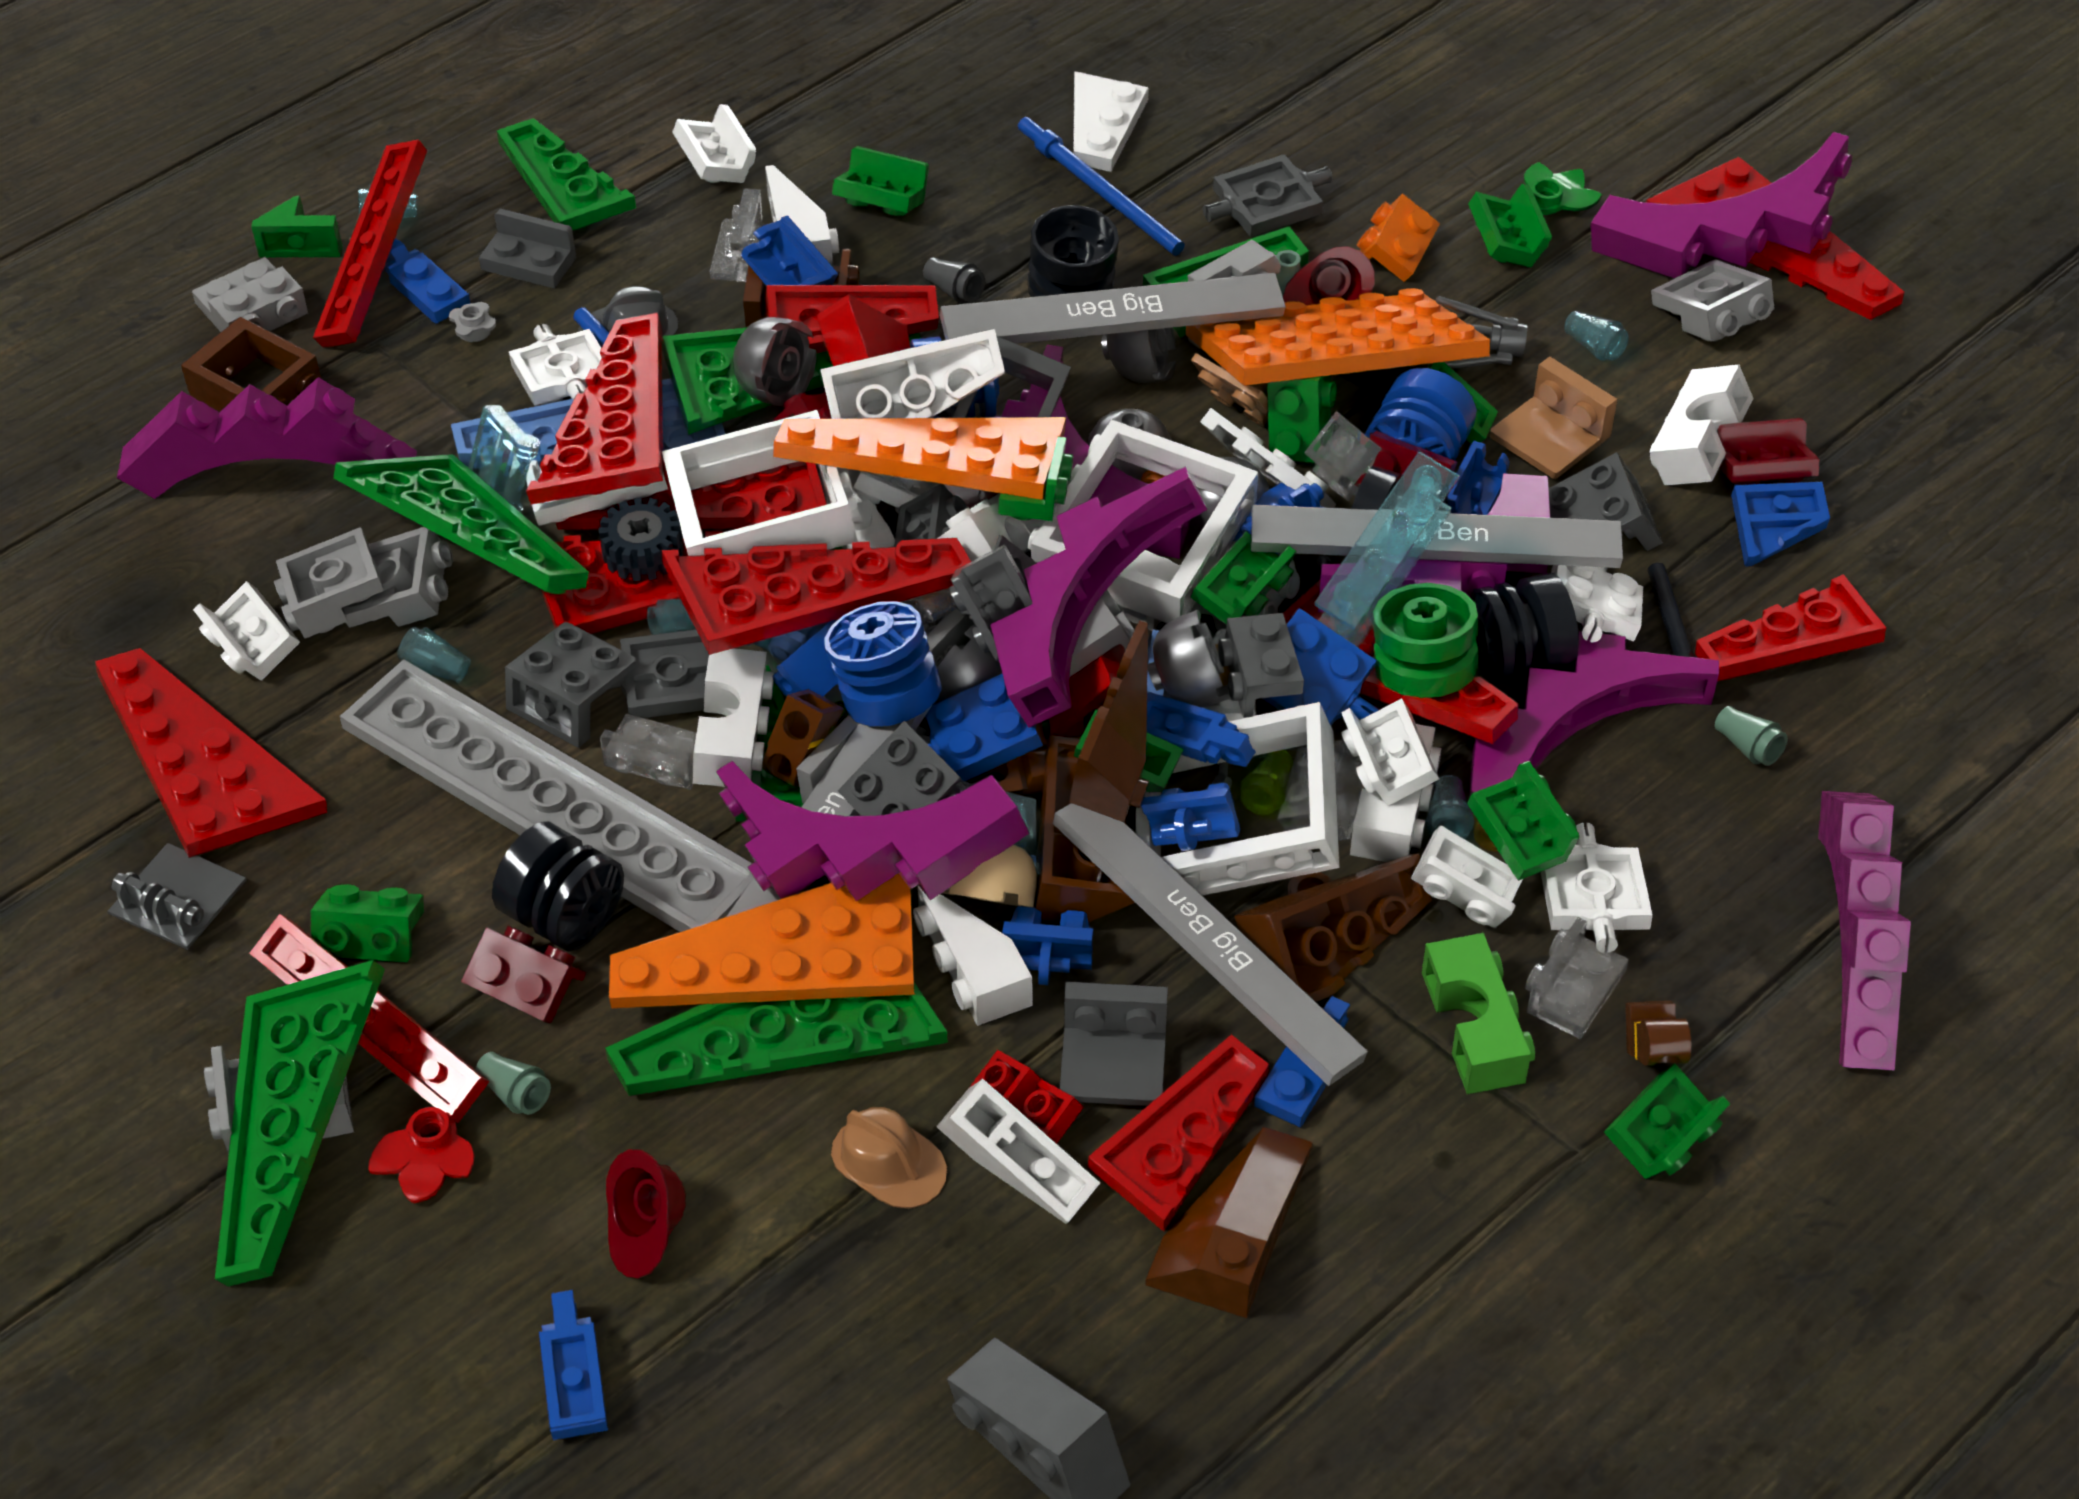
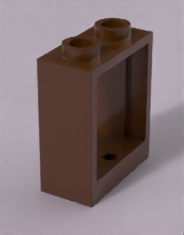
M242 317L235 320L181 365L189 395L218 412H221L244 390L243 387L229 380L256 358L283 371L282 374L261 391L275 397L285 405H289L290 401L292 402L318 377L321 378L316 355Z

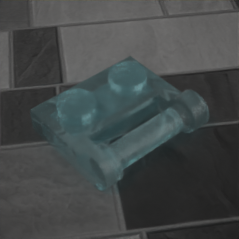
M500 405L484 406L468 468L522 513L523 505L520 500L531 459L537 457L540 441L532 435L525 434Z

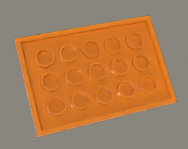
M1414 288L1402 289L1398 292V295L1394 296L1364 293L1359 296L1358 300L1349 301L1338 297H1328L1321 299L1320 304L1305 305L1301 302H1285L1286 307L1283 316L1186 326V336L1244 386L1490 356L1489 338L1477 331L1473 325L1467 324L1458 318L1457 314L1437 304L1436 301L1425 295L1424 291Z

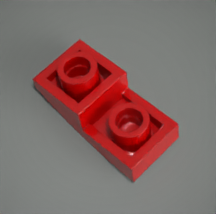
M999 1050L995 1052L971 1084L973 1086L981 1079H984L1056 1144L1084 1108L1073 1096L1044 1081L1031 1068Z

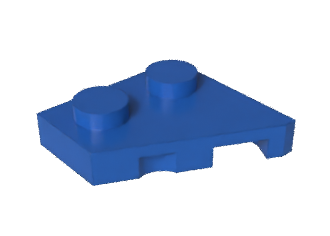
M1823 482L1734 485L1731 494L1745 566H1753L1826 529L1830 520Z

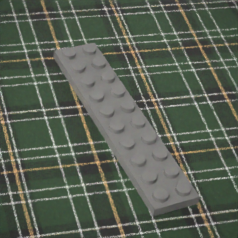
M404 659L339 716L344 730L518 835H521L536 823L550 821L582 840L583 845H590L602 852V854L619 862L624 872L621 897L679 932L725 918L753 879L752 874L747 868L752 863Z

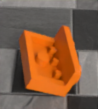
M1402 193L1391 205L1384 202L1377 209L1370 220L1375 224L1374 227L1371 226L1363 234L1356 246L1361 249L1360 251L1369 260L1373 257L1405 282L1414 274L1440 223Z

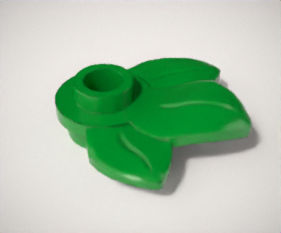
M1537 162L1529 167L1524 174V182L1531 187L1543 215L1553 214L1561 210H1587L1598 204L1602 196L1598 191L1584 189L1585 177L1583 170L1580 168L1552 174L1549 168Z

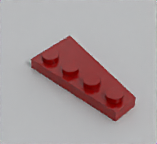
M767 285L766 287L767 317H778L803 322L813 334V337H807L809 348L816 350V353L828 351L818 323L817 314L848 294L906 325L908 335L938 328L939 313L935 285Z
M1843 574L1832 579L1830 587L1819 592L1812 588L1799 594L1798 602L1784 608L1776 604L1763 610L1762 618L1749 622L1743 619L1696 641L1695 655L1697 658L1719 660V676L1717 681H1722L1884 642L1886 626Z
M1231 1034L1088 1156V1168L1164 1232L1266 1080L1269 1064Z

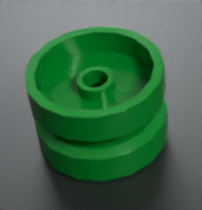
M1419 583L1391 590L1378 600L1373 610L1374 659L1377 660L1375 672L1376 677L1385 687L1401 695L1430 698L1454 693L1473 681L1478 670V647L1476 642L1478 636V613L1476 603L1465 592L1448 585Z

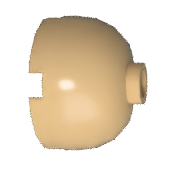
M1013 844L999 855L980 864L969 875L942 893L1033 908L1037 889V872L1033 859L1025 849Z

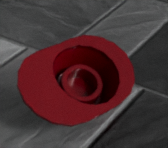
M1349 246L1333 247L1322 252L1291 278L1283 293L1284 303L1301 302L1305 305L1320 304L1321 299L1328 297H1338L1345 301L1358 300L1361 294L1372 292L1374 287V269L1370 260L1360 250Z
M628 1149L618 1154L612 1162L606 1179L608 1243L610 1257L616 1269L626 1277L642 1278L652 1273L661 1262L667 1248L668 1237L684 1215L686 1192L681 1179L668 1165L658 1164L656 1159L644 1150Z

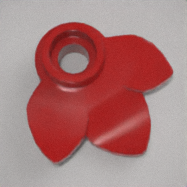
M425 1107L416 1111L410 1117L405 1129L389 1133L378 1142L371 1154L368 1169L371 1174L375 1175L399 1174L398 1180L404 1196L411 1203H420L436 1195L443 1186L446 1176L451 1178L469 1177L475 1157L471 1144L458 1135L454 1119L450 1120L448 1115L440 1108ZM429 1133H438L433 1137L424 1138Z

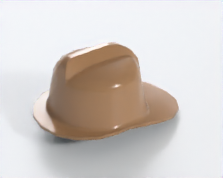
M871 1107L860 1112L852 1110L847 1116V1125L840 1129L833 1141L831 1156L836 1169L876 1199L892 1207L911 1209L926 1205L940 1194L946 1183L947 1165L942 1152L930 1140L911 1128L906 1120L894 1110L885 1107Z

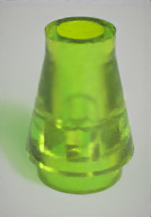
M1279 750L1267 753L1266 757L1241 781V800L1244 806L1251 812L1259 815H1268L1283 806L1289 774L1293 766V759L1288 752Z

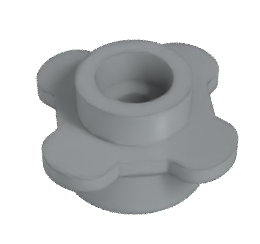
M484 302L466 304L461 308L451 310L449 313V320L457 326L455 328L456 335L467 342L484 340L496 327V320L490 317L488 313L490 311L489 305Z

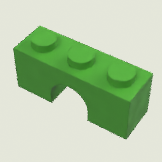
M1484 933L1426 943L1422 975L1436 1013L1448 1010H1464L1478 1018L1474 1021L1456 1024L1452 1047V1056L1466 1093L1472 1094L1526 1083L1529 1062L1535 1060L1534 1043L1528 1031L1522 1032L1518 1022V1002L1512 990L1506 991L1502 981L1503 966L1498 952L1490 950Z

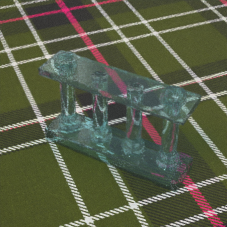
M1420 451L1417 453L1315 601L1314 605L1324 611L1318 621L1359 648L1373 627V610L1378 600L1391 590L1400 588L1450 515L1451 507L1443 503V501L1458 481V474Z

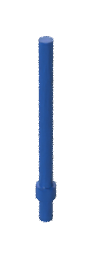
M1024 117L1020 120L1018 129L1035 142V148L1047 158L1053 157L1172 255L1177 256L1183 251L1184 242L1063 145V140L1050 129L1044 130L1029 117Z

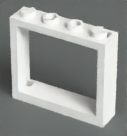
M814 410L784 419H820L818 411ZM784 419L662 451L688 556L704 555V548H722V555L747 554L753 546L827 543V550L851 544L852 542H858L854 523L861 522L862 520L847 471H845V468L818 464L831 504L704 538L691 490L798 462L796 460L773 457L774 439Z
M1111 419L1103 433L1094 436L1088 450V456L1083 464H1077L1073 468L1071 479L1068 481L1065 505L1056 504L1053 521L1045 520L1041 527L1037 526L1034 528L1028 540L1027 549L1031 550V558L1037 563L1066 550L1064 544L1061 543L1063 539L1056 516L1087 502L1116 458L1164 476L1186 466L1198 488L1223 497L1169 583L1126 567L1107 589L1117 605L1169 623L1191 611L1196 602L1190 598L1194 588L1225 555L1251 512L1252 505H1255L1257 502L1258 471Z
M1320 702L1229 721L1237 726L1239 732L1248 734L1250 744L1256 752L1254 756L1307 745L1310 826L1161 857V845H1153L1147 816L1143 813L1141 806L1136 808V834L1202 896L1339 868L1334 736ZM1181 755L1173 773L1214 764ZM1222 758L1218 761V763L1226 762ZM1161 792L1146 793L1145 797L1159 796ZM1313 849H1320L1319 852H1312Z

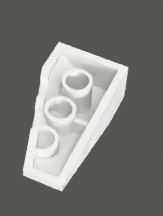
M995 329L820 369L832 419L932 418L1005 374Z

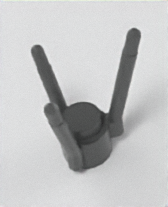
M1442 296L1436 298V303L1493 323L1492 327L1470 325H1473L1484 336L1490 337V350H1496V354H1490L1488 357L1446 361L1445 363L1451 369L1495 363L1511 365L1512 357H1523L1527 339V324L1518 323L1519 319L1503 317Z

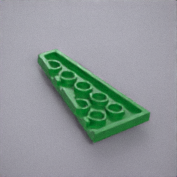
M374 960L246 997L232 1120V1135L230 1138L215 1280L227 1287L269 1277L273 1274L385 968Z
M914 982V995L701 1004L606 1047L605 1050L607 1060L628 1096L944 1044L948 1043L947 1030Z

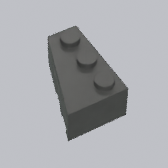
M994 1337L947 1378L955 1400L952 1408L957 1418L967 1428L971 1430L976 1429L1050 1499H1117L1131 1486L1107 1412Z

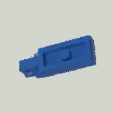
M397 238L394 239L385 263V271L389 275L390 283L436 324L448 318L451 310L471 304L469 294L425 254L420 253L417 249L408 252L404 243Z
M1152 692L1147 693V733L1183 748V756L1205 763L1208 761L1212 764H1217L1220 758H1222L1229 764L1246 767L1256 753L1250 744L1248 734L1239 732L1236 725L1228 722L1225 714Z
M1332 996L1323 1010L1343 1028L1346 1026L1349 1019L1347 1018V1011L1350 1004ZM1286 1046L1256 1094L1254 1107L1295 1126L1302 1127L1327 1084Z
M573 1290L551 1293L554 1323L542 1325V1332H539L552 1439L558 1440L608 1431L594 1323L591 1322V1317L578 1319Z

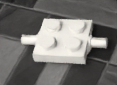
M542 324L543 331L540 325H538L533 331L534 337L538 340L537 342L509 351L511 365L534 406L559 402L568 396H571L574 401L577 393H584L587 387L585 378L590 369H596L602 359L600 354L601 347L590 329L568 335L555 336L548 325Z
M1553 565L1551 573H1555L1565 585L1574 607L1576 621L1583 625L1582 636L1586 641L1591 633L1590 642H1597L1601 639L1602 631L1618 636H1626V639L1634 642L1642 623L1643 586L1638 585L1628 575L1607 573V567Z
M1580 823L1576 826L1579 840L1567 861L1541 872L1551 930H1593L1597 950L1604 953L1606 944L1607 953H1609L1618 946L1614 930H1642L1651 928L1653 914L1638 847L1613 848L1597 844L1594 826L1587 823L1585 831L1584 823Z

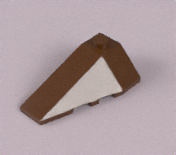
M1141 620L1138 621L1123 654L1117 676L1113 677L1109 685L1104 704L1099 707L1080 752L1069 802L1121 822H1125L1131 806L1140 808L1149 785V780L1142 778L1146 762L1148 623Z
M1049 735L1047 742L1036 859L1037 889L1034 907L1042 912V921L1060 923L1061 913L1071 910L1086 912L1089 923L1135 902L1052 824L1055 813L1071 804L1069 799L1078 758L1074 757V753L1080 740Z
M1419 853L1411 854L1272 900L1235 915L1238 930L1315 1002L1335 994L1345 984L1344 979L1358 965H1365L1374 956L1373 951L1389 935H1396L1432 900L1431 895L1423 889V886L1411 879L1420 861Z
M1263 1127L1163 1236L1146 1277L1145 1285L1247 1318L1308 1161L1313 1142Z

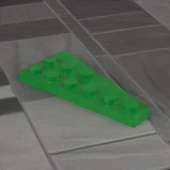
M748 327L662 336V351L688 435L772 405L750 396L740 386L734 373V349L740 336ZM919 333L908 335L910 344L913 339H921ZM828 351L816 353L814 374L804 393L824 386L820 369L833 367Z
M453 454L336 462L333 479L545 592L563 594L567 590L586 588L589 571Z

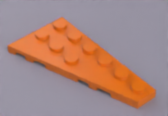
M1066 417L784 419L774 439L773 457L1043 500L1057 437L1064 436Z
M898 873L858 901H855L845 886L836 890L829 883L611 954L609 979L611 1009L914 995L911 889Z

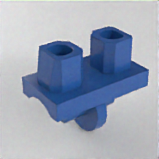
M1227 783L1209 784L1206 790L1184 792L1180 788L1165 789L1159 796L1144 797L1141 804L1143 813L1149 821L1154 846L1178 844L1182 851H1189L1196 848L1197 841L1238 837L1241 829L1234 809L1230 787Z
M1018 906L1015 909L1011 922L1004 921L1002 933L1012 939L1028 970L1039 971L1038 985L1049 986L1051 972L1070 973V968L1092 970L1093 928H1089L1086 912L1067 910L1061 913L1060 926L1042 924L1041 911L1035 907Z

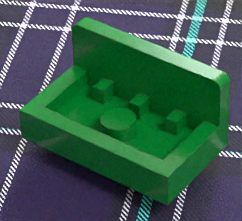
M856 146L851 150L849 171L834 179L832 195L844 197L845 202L850 205L868 206L872 204L883 207V212L887 214L906 215L924 203L929 165L926 162Z
M1521 184L1510 200L1476 192L1469 201L1468 205L1486 245L1487 252L1496 261L1502 263L1511 262L1531 268L1541 253L1548 247L1552 234L1529 185Z
M1329 375L1267 383L1269 451L1273 453L1275 449H1278L1293 461L1320 463L1329 449L1334 448L1337 439V425L1335 422H1331V408L1335 404L1337 393L1335 381H1330Z
M1057 437L1043 500L1001 493L998 514L1012 516L1018 520L1039 519L1053 521L1056 504L1065 505L1068 481H1070L1072 473L1073 454L1065 453L1066 437Z
M1246 531L1198 583L1190 598L1226 625L1227 618L1259 615L1269 601L1265 595L1271 589L1279 592L1293 575L1294 570L1289 565L1297 551L1288 546L1280 556L1274 552L1251 551V534Z
M1530 761L1519 764L1512 778L1472 793L1467 802V805L1518 881L1566 862L1579 840V833L1577 832L1574 820L1560 807L1550 791L1548 782L1542 775L1537 773Z
M350 884L327 888L310 910L311 936L337 958L407 962L412 956L411 931L424 913V895L408 894L407 890L395 887L385 888L379 892L361 891L357 886Z
M1674 1063L1664 1068L1609 1125L1604 1133L1644 1179L1662 1171L1672 1175L1691 1159L1692 1154L1688 1149L1696 1140L1699 1143L1705 1141L1721 1127L1723 1122L1718 1117L1731 1103L1724 1095L1709 1102Z

